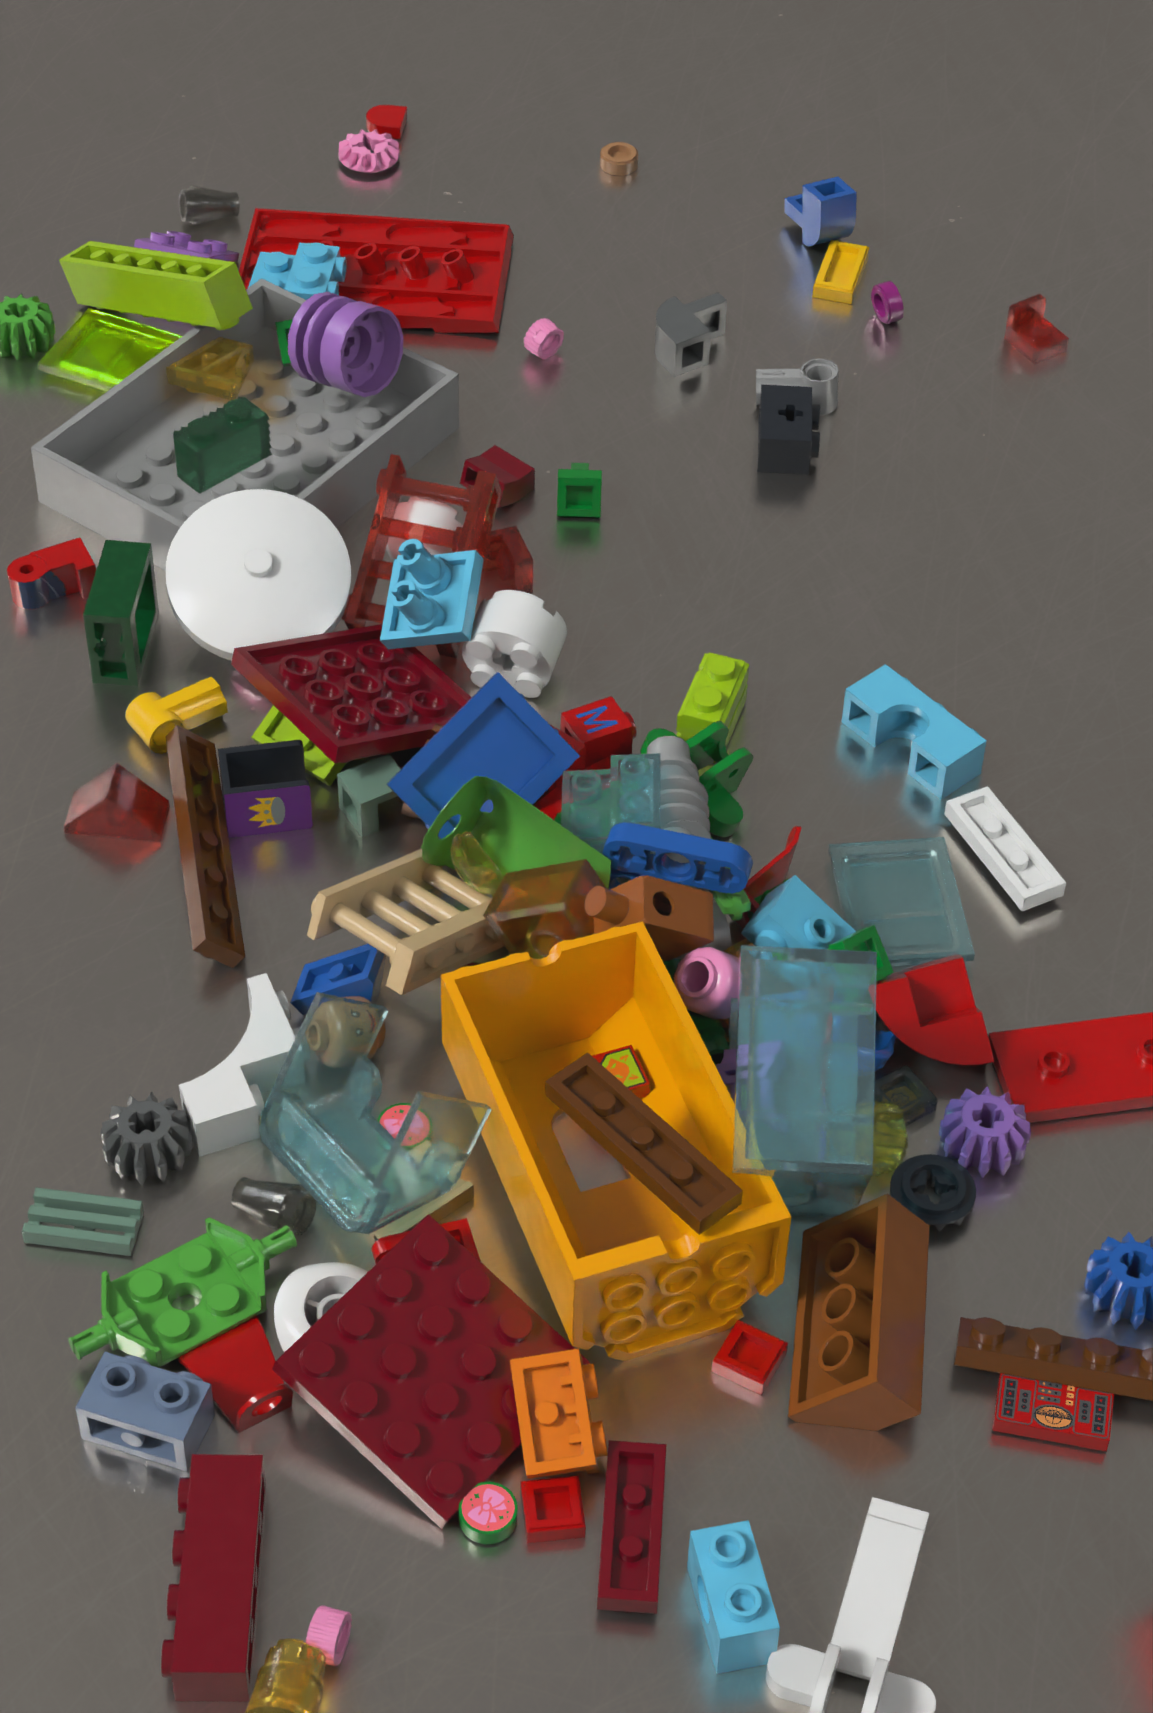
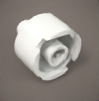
M501 590L495 592L492 599L486 601L485 598L480 603L474 618L471 641H465L462 647L464 662L472 672L470 676L471 681L482 688L496 672H499L518 693L528 698L538 697L551 678L567 637V627L563 617L557 611L553 617L548 611L543 609L545 601L535 595L522 591Z

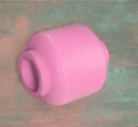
M704 947L687 953L679 962L674 974V985L687 1010L713 1020L727 1019L737 1014L746 1004L751 992V977L747 967L738 957L712 947Z

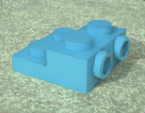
M300 242L296 255H288L282 252H260L248 288L262 278L305 300L314 294L323 292L339 295L338 282H344L346 276V257H340V247L324 245L322 243Z

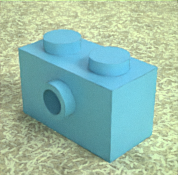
M794 875L766 895L741 934L763 956L770 959L800 990L806 992L815 1001L836 988L834 979L840 976L834 959L825 960L824 951L829 948L828 945L856 931Z

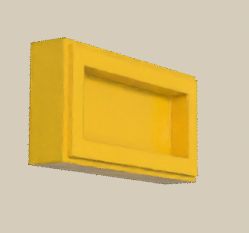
M831 240L815 280L812 297L852 305L868 261L869 247Z

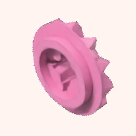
M377 129L372 132L361 130L359 134L350 133L347 134L346 140L339 142V160L344 166L355 171L364 173L379 172L392 167L400 157L399 142L393 140L389 133L379 134Z

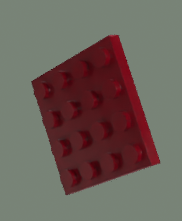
M383 624L234 648L231 665L249 683L262 693L334 763H348L355 759L387 755L392 752L416 747L422 748L426 744L427 739L430 740L434 736L432 731L434 725L437 723L444 726L472 698L416 647L388 649L380 641Z
M428 1214L275 1361L272 1370L442 1529L459 1512L460 1501L478 1483L487 1482L522 1445L510 1360L575 1348ZM581 1354L583 1365L592 1364Z

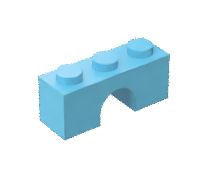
M883 665L845 689L842 723L874 748L891 738L912 740L907 774L940 800L981 774L987 740L888 665Z

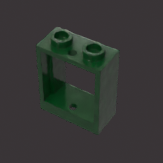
M105 540L83 613L92 683L127 686L139 685L159 613L151 543Z

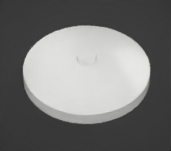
M266 489L242 490L222 495L206 503L196 510L180 527L171 543L166 561L165 573L168 598L179 624L201 647L231 661L234 648L333 632L345 612L350 595V558L345 542L337 528L315 506L294 495Z

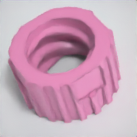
M541 318L529 327L528 332H526L524 347L542 360L548 359L562 345L564 332L548 318Z
M323 1605L316 1609L309 1625L305 1643V1653L308 1660L335 1667L340 1664L349 1642L352 1626V1615L350 1612Z

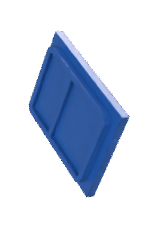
M496 672L386 785L429 829L444 806L464 784L475 776L496 780L533 805L580 755L559 735L558 730L552 728L525 700L523 694L518 693L499 672ZM487 800L482 805L480 811L491 812L493 810L492 800ZM460 814L454 815L442 826L438 833L440 839L446 837L454 830L460 820Z

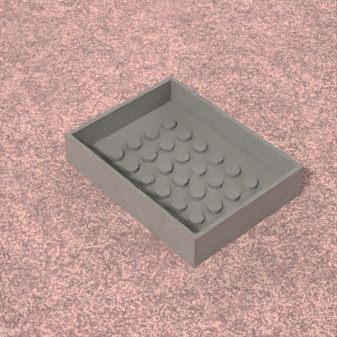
M261 278L246 289L253 309L239 317L240 321L237 325L226 330H216V328L202 325L194 327L33 445L31 452L38 500L40 503L108 540L151 543L153 563L165 571L171 543L183 523L206 503L236 491L266 489L294 495L315 506L338 528L459 428V374L403 347V355L398 371L389 385L376 395L362 397L304 379L298 375L292 365L283 366L275 322L293 319L306 300Z

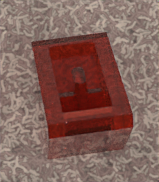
M116 763L74 792L64 823V833L160 842L170 808L169 800L123 766Z

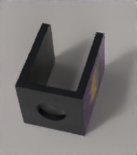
M301 740L218 749L228 838L312 828L311 792L309 781L305 777L304 748Z

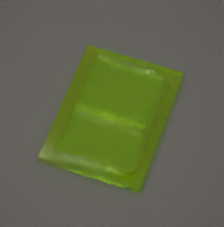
M88 308L38 362V370L108 391L182 336Z

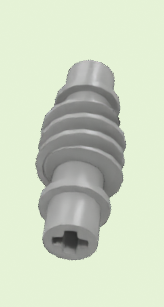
M663 736L655 739L647 747V763L641 770L640 782L642 787L634 800V823L711 839L709 833L710 821L708 819V794L704 785L699 782V771L691 761L690 748L687 742L675 736ZM677 853L666 854L674 861L680 863L689 862L683 855Z

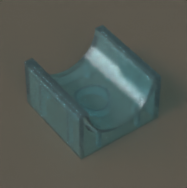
M741 945L739 992L738 998H731L729 1049H737L732 1173L771 1176L791 1216L833 1218L858 1207L873 1175L877 952Z

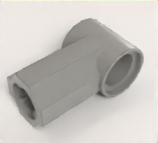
M821 358L809 360L801 368L756 369V406H760L761 384L812 387V404L820 405V415L829 414L838 405L839 369L833 361Z

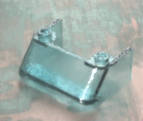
M317 992L261 1112L259 1121L260 1137L267 1148L343 1230L371 1234L448 1193L455 1186L492 1109L484 1103L418 1091L394 1139L371 1115V1111L382 1092V1080L378 1068L367 1057L388 1010L381 1005Z

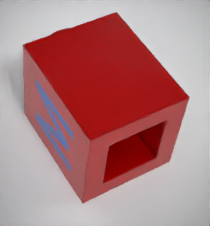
M612 696L561 713L560 730L586 745L585 768L612 754L626 761L632 759V743L637 735L636 726L630 713L627 711L623 712Z

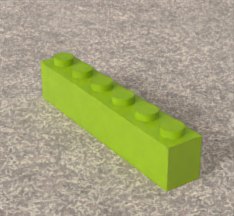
M89 241L59 259L77 304L93 306L96 309H110L119 311V313L139 314L146 318H162L168 322L190 323L192 326L213 327L216 330H226L234 327L239 323V317L253 309L235 262Z

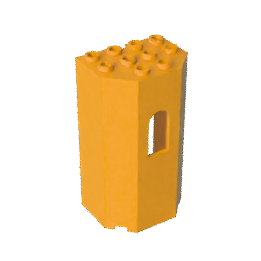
M643 921L623 927H613L604 932L573 940H563L555 944L550 949L549 956L544 958H531L528 952L514 953L505 958L474 966H465L455 971L441 974L442 1044L572 1346L588 1351L591 1347L597 1345L605 1348L608 1357L627 1361L729 1330L737 1320L744 1317L740 1308L757 1292L759 1295L767 1297L783 1283L791 1215ZM632 1045L650 1082V1093L640 1099L743 1190L741 1205L699 1235L624 1166L623 1168L628 1179L581 1192L552 1129L555 1119L564 1112L545 1095V1081L587 1052L593 1056Z

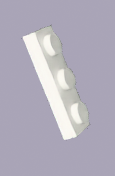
M988 786L946 801L945 816L1021 911L1064 896L1065 880Z

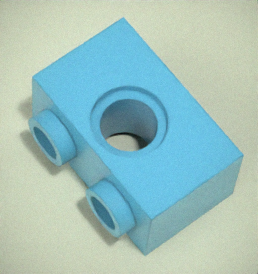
M749 1520L690 1531L687 1569L716 1674L767 1665L770 1654L777 1651L780 1626Z

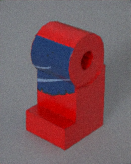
M81 537L13 560L7 568L13 602L20 608L30 610L43 607L50 600L80 592L83 599H87L96 573L95 563Z

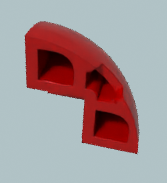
M959 954L892 973L867 987L870 999L884 1024L897 1038L916 1052L940 1062L957 1065H980L995 1062L982 1011L975 1005L964 959Z

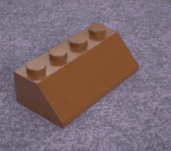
M888 1193L803 1231L788 1417L795 1422L878 1431L921 1414L929 1225Z

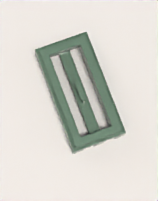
M35 1188L33 1195L34 1205H30L27 1213L29 1221L24 1223L22 1229L24 1243L125 1256L132 1255L144 1214L143 1202L141 1200ZM42 1222L71 1225L74 1229L42 1225ZM95 1229L119 1231L125 1233L124 1235L95 1232Z

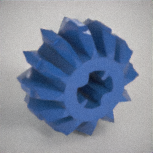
M1130 1232L1122 1238V1242L1108 1236L1106 1241L1102 1243L1101 1249L1094 1250L1093 1254L1089 1257L1086 1268L1088 1273L1084 1282L1085 1294L1093 1296L1094 1312L1108 1310L1111 1312L1112 1325L1121 1320V1318L1130 1320L1136 1330L1143 1323L1144 1319L1153 1323V1238L1151 1236L1144 1243L1136 1242Z

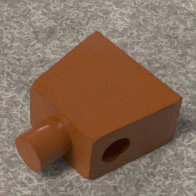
M646 875L636 877L612 889L595 886L589 891L585 900L586 913L594 917V934L604 932L613 927H623L643 921L663 962L714 941L713 893Z

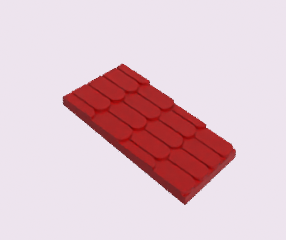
M255 208L239 273L245 289H248L260 252H282L288 255H296L300 242L340 247V257H346L347 261L344 282H338L339 296L370 303L392 311L399 320L401 328H433L435 333H499L514 234L507 224Z

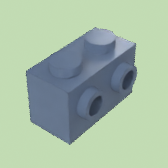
M104 1352L75 1407L81 1439L187 1472L191 1466L192 1454L197 1453L215 1416L211 1384L204 1382L197 1375L184 1371L174 1373L151 1366L146 1360L137 1356L128 1355L122 1357L109 1352Z

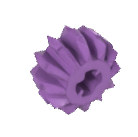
M988 1085L981 1095H977L966 1088L960 1099H950L949 1104L945 1108L944 1119L940 1122L939 1136H941L940 1141L944 1143L945 1157L959 1159L958 1163L965 1169L970 1167L978 1168L982 1178L991 1168L1004 1176L1010 1168V1164H1020V1161L1025 1156L1026 1144H1029L1031 1128L1030 1122L1025 1120V1105H1011L1009 1092L999 1097L992 1095Z

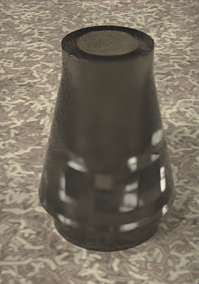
M193 185L187 190L180 191L179 211L183 222H191L194 226L239 215L240 203L237 192H224Z
M243 1177L236 1183L233 1189L231 1199L233 1207L248 1213L274 1231L287 1225L293 1234L302 1235L312 1224L316 1212V1198L312 1193L307 1192L306 1187L302 1184L259 1181Z

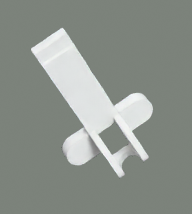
M872 1497L831 1644H828L826 1653L796 1644H785L777 1647V1651L772 1652L769 1656L766 1670L767 1685L776 1696L810 1707L809 1713H825L836 1672L839 1671L870 1681L861 1713H935L936 1699L932 1690L925 1683L888 1672L929 1517L928 1512Z

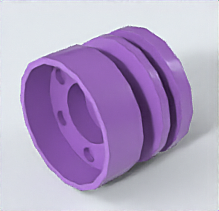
M323 292L314 294L303 302L293 317L288 333V354L292 367L300 377L367 397L376 395L387 387L398 371L403 355V333L400 322L392 311L334 293Z

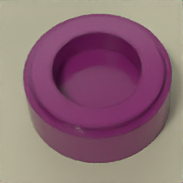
M886 281L875 285L871 292V300L879 320L885 324L901 320L904 315V307L901 295L895 284L891 281Z

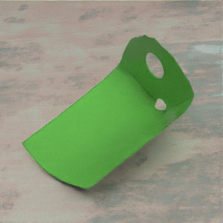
M475 776L461 787L440 811L424 835L421 846L424 862L455 869L498 896L517 887H521L534 895L529 916L563 940H573L588 935L594 926V917L588 915L585 911L586 897L595 886L609 889L611 876L610 859L502 783L488 777ZM487 800H492L493 810L491 812H481L482 805ZM460 814V820L454 830L446 837L439 839L438 833L442 826L451 817Z

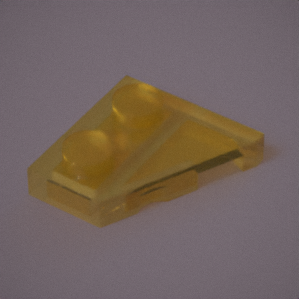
M217 337L166 367L167 381L169 384L184 387L191 393H206L233 401L238 397L254 362L253 345Z

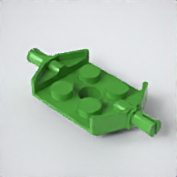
M209 1217L205 1219V1234L112 1282L107 1270L102 1272V1319L98 1320L97 1325L68 1338L73 1353L76 1354L78 1360H81L82 1357L108 1344L112 1351L118 1348L129 1355L146 1360L151 1366L159 1368L267 1310L265 1271L270 1269V1259L291 1248L297 1247V1241L293 1232L285 1225L283 1228L260 1240L257 1238L252 1240L249 1235ZM184 1295H192L201 1300L196 1307L190 1310L176 1309L171 1306L174 1300Z

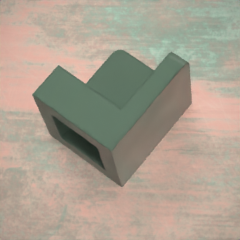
M390 754L380 756L337 774L339 808L362 838L379 831L378 804L397 796L386 785L401 770Z

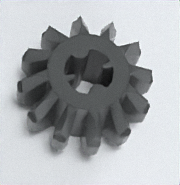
M153 1092L150 1093L145 1101L139 1102L129 1095L127 1107L111 1106L110 1120L102 1122L100 1132L102 1143L104 1144L102 1150L108 1166H115L121 1180L135 1174L136 1179L142 1186L148 1176L156 1175L164 1182L167 1169L182 1171L183 1164L185 1163L184 1156L191 1154L193 1139L192 1133H190V1119L186 1115L185 1110H178V1106L172 1097L158 1103V1099Z

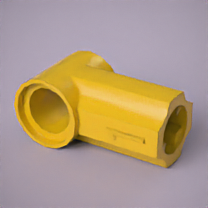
M211 676L165 697H161L156 692L143 693L129 704L125 718L127 723L154 753L163 754L167 752L165 736L177 725L190 730L228 713L227 700L221 691L220 685Z

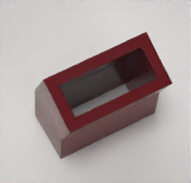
M494 445L481 455L465 460L459 484L500 508L518 502L535 490V468Z

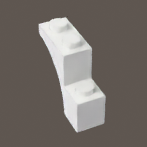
M267 973L247 978L251 1017L247 1030L236 1048L215 1068L191 1081L179 1085L182 1110L186 1111V1115L190 1119V1133H192L193 1143L199 1157L260 1138L258 1116L265 1114L261 1093L303 1081L301 1059L308 1057L306 1041L299 1027L291 1028L288 1020H291V1012L287 998L282 990L274 991Z

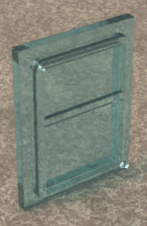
M944 837L829 844L828 852L843 919L855 931L875 925L891 966L920 965L955 954L962 956L964 962L974 961L975 953Z

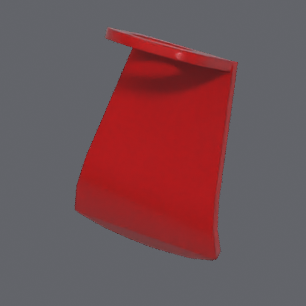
M801 826L792 828L785 850L748 880L743 890L751 902L749 911L755 913L760 906L754 900L756 897L762 895L766 890L776 887L786 879L798 843ZM748 911L742 913V919L735 920L743 929L750 920Z
M257 1316L176 1358L190 1373L211 1384L213 1402L238 1433L292 1407L293 1389L288 1384H284L283 1379L272 1370L276 1360Z

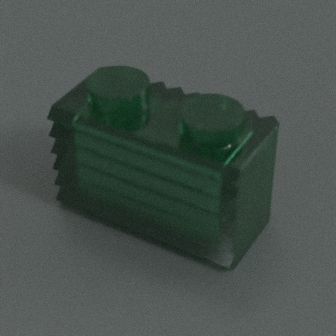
M238 397V399L228 401L224 404L223 408H217L216 412H210L209 416L203 415L202 418L188 423V427H181L180 431H174L173 439L177 477L201 494L272 455L270 451L272 447L269 443L271 441L269 434L271 433L268 429L270 427L268 415L247 398Z

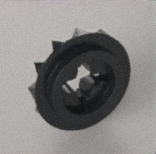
M924 1154L905 1160L895 1169L890 1181V1196L926 1224L935 1225L940 1232L946 1224L954 1223L960 1226L964 1217L969 1212H973L976 1200V1185L970 1173L958 1162L940 1155ZM927 1181H930L931 1187L934 1188L936 1194L941 1195L938 1204L931 1202L929 1196L924 1194Z

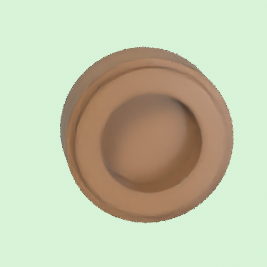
M624 142L607 144L600 151V167L604 172L614 176L632 174L638 168V150Z

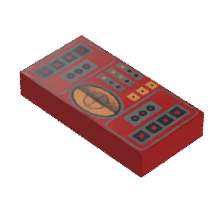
M1000 1373L992 1431L1107 1452L1110 1441L1114 1394Z

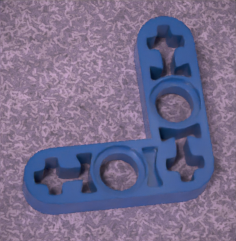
M626 822L616 824L610 829L602 852L605 857L611 860L609 889L621 885L616 879L618 877L632 880L639 876L648 875L678 884L733 894L742 891L746 887L753 866V859L749 852L736 844ZM677 853L683 855L689 862L680 863L674 861L666 854Z

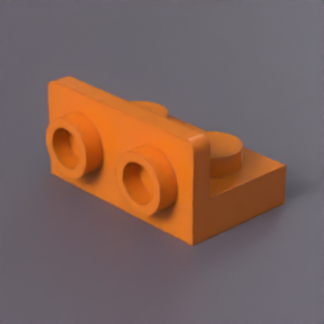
M579 1348L511 1359L510 1365L527 1478L533 1479L586 1470L588 1474L599 1473L597 1457L607 1456L608 1451L603 1421L592 1422L589 1399L599 1398L594 1363L583 1365Z

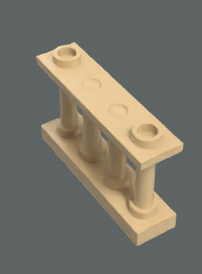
M419 849L319 891L311 905L312 917L307 936L317 940L344 928L390 957L391 968L386 986L398 994L404 995L441 977V974L452 972L522 938L534 895L521 887H517L499 896L490 898L442 869L443 866L424 862L422 849ZM437 888L469 909L460 911L428 890ZM406 901L440 923L430 925L398 904ZM375 914L409 935V937L399 939L368 920L367 917Z

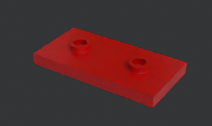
M1153 1012L991 1032L988 1034L995 1061L993 1064L1003 1093L1009 1092L1011 1105H1025V1120L1030 1123L1153 1107Z

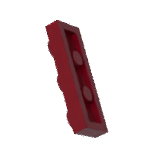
M608 1441L597 1610L657 1614L667 1444Z

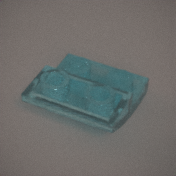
M660 753L611 755V769L563 771L561 826L598 852H603L610 829L616 824L626 822L661 829Z

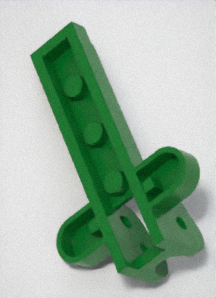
M716 721L685 742H687L690 748L691 761L698 770L713 764L714 761L716 763L699 777V782L704 785L708 794L709 832L717 836L727 837L735 833L744 815L742 807L730 793L736 791L754 756L745 747L728 755L725 744L729 729L722 721ZM662 728L651 730L640 749L644 761L647 763V747L652 741L663 736H678ZM640 777L557 813L554 821L598 852L602 851L610 829L614 825L623 822H635L634 800L642 787Z

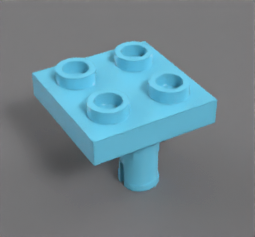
M418 539L406 540L399 547L398 552L401 555H397V559H394L380 641L388 649L471 641L484 562L483 557L476 550L431 555Z

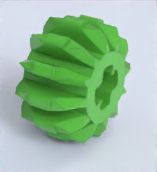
M22 293L17 298L5 296L4 301L0 302L1 358L12 355L18 361L22 356L35 358L36 352L48 351V346L54 341V334L56 332L49 304L40 302L38 296L28 299L24 298Z

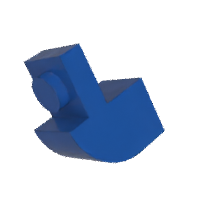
M837 176L803 185V194L785 198V213L802 228V243L806 246H814L830 242L831 240L849 237L856 223L857 192Z

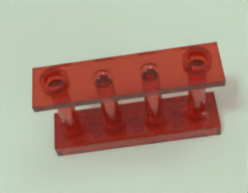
M390 455L387 469L382 468L378 475L376 493L379 495L353 593L349 595L348 604L342 616V620L345 621L348 629L365 627L366 620L383 624L386 605L371 602L378 578L391 580L393 562L383 561L389 536L405 540L418 539L422 543L451 548L452 553L476 550L484 559L502 492L496 474L478 471L475 485H468L467 489L407 478V472L400 455ZM401 495L461 506L464 512H467L463 527H457L456 530L393 518ZM461 642L435 644L439 655L457 658Z

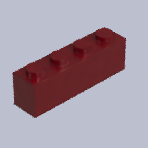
M192 1454L190 1477H180L178 1513L186 1514L185 1530L174 1531L172 1560L173 1567H181L179 1584H169L167 1595L168 1621H176L174 1639H164L161 1656L162 1677L172 1678L175 1701L250 1702L266 1496L263 1455Z

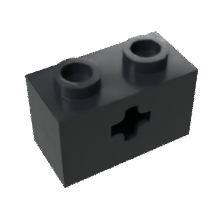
M761 384L757 472L809 475L810 457L818 458L820 446V432L812 431L819 429L820 405L812 404V387Z

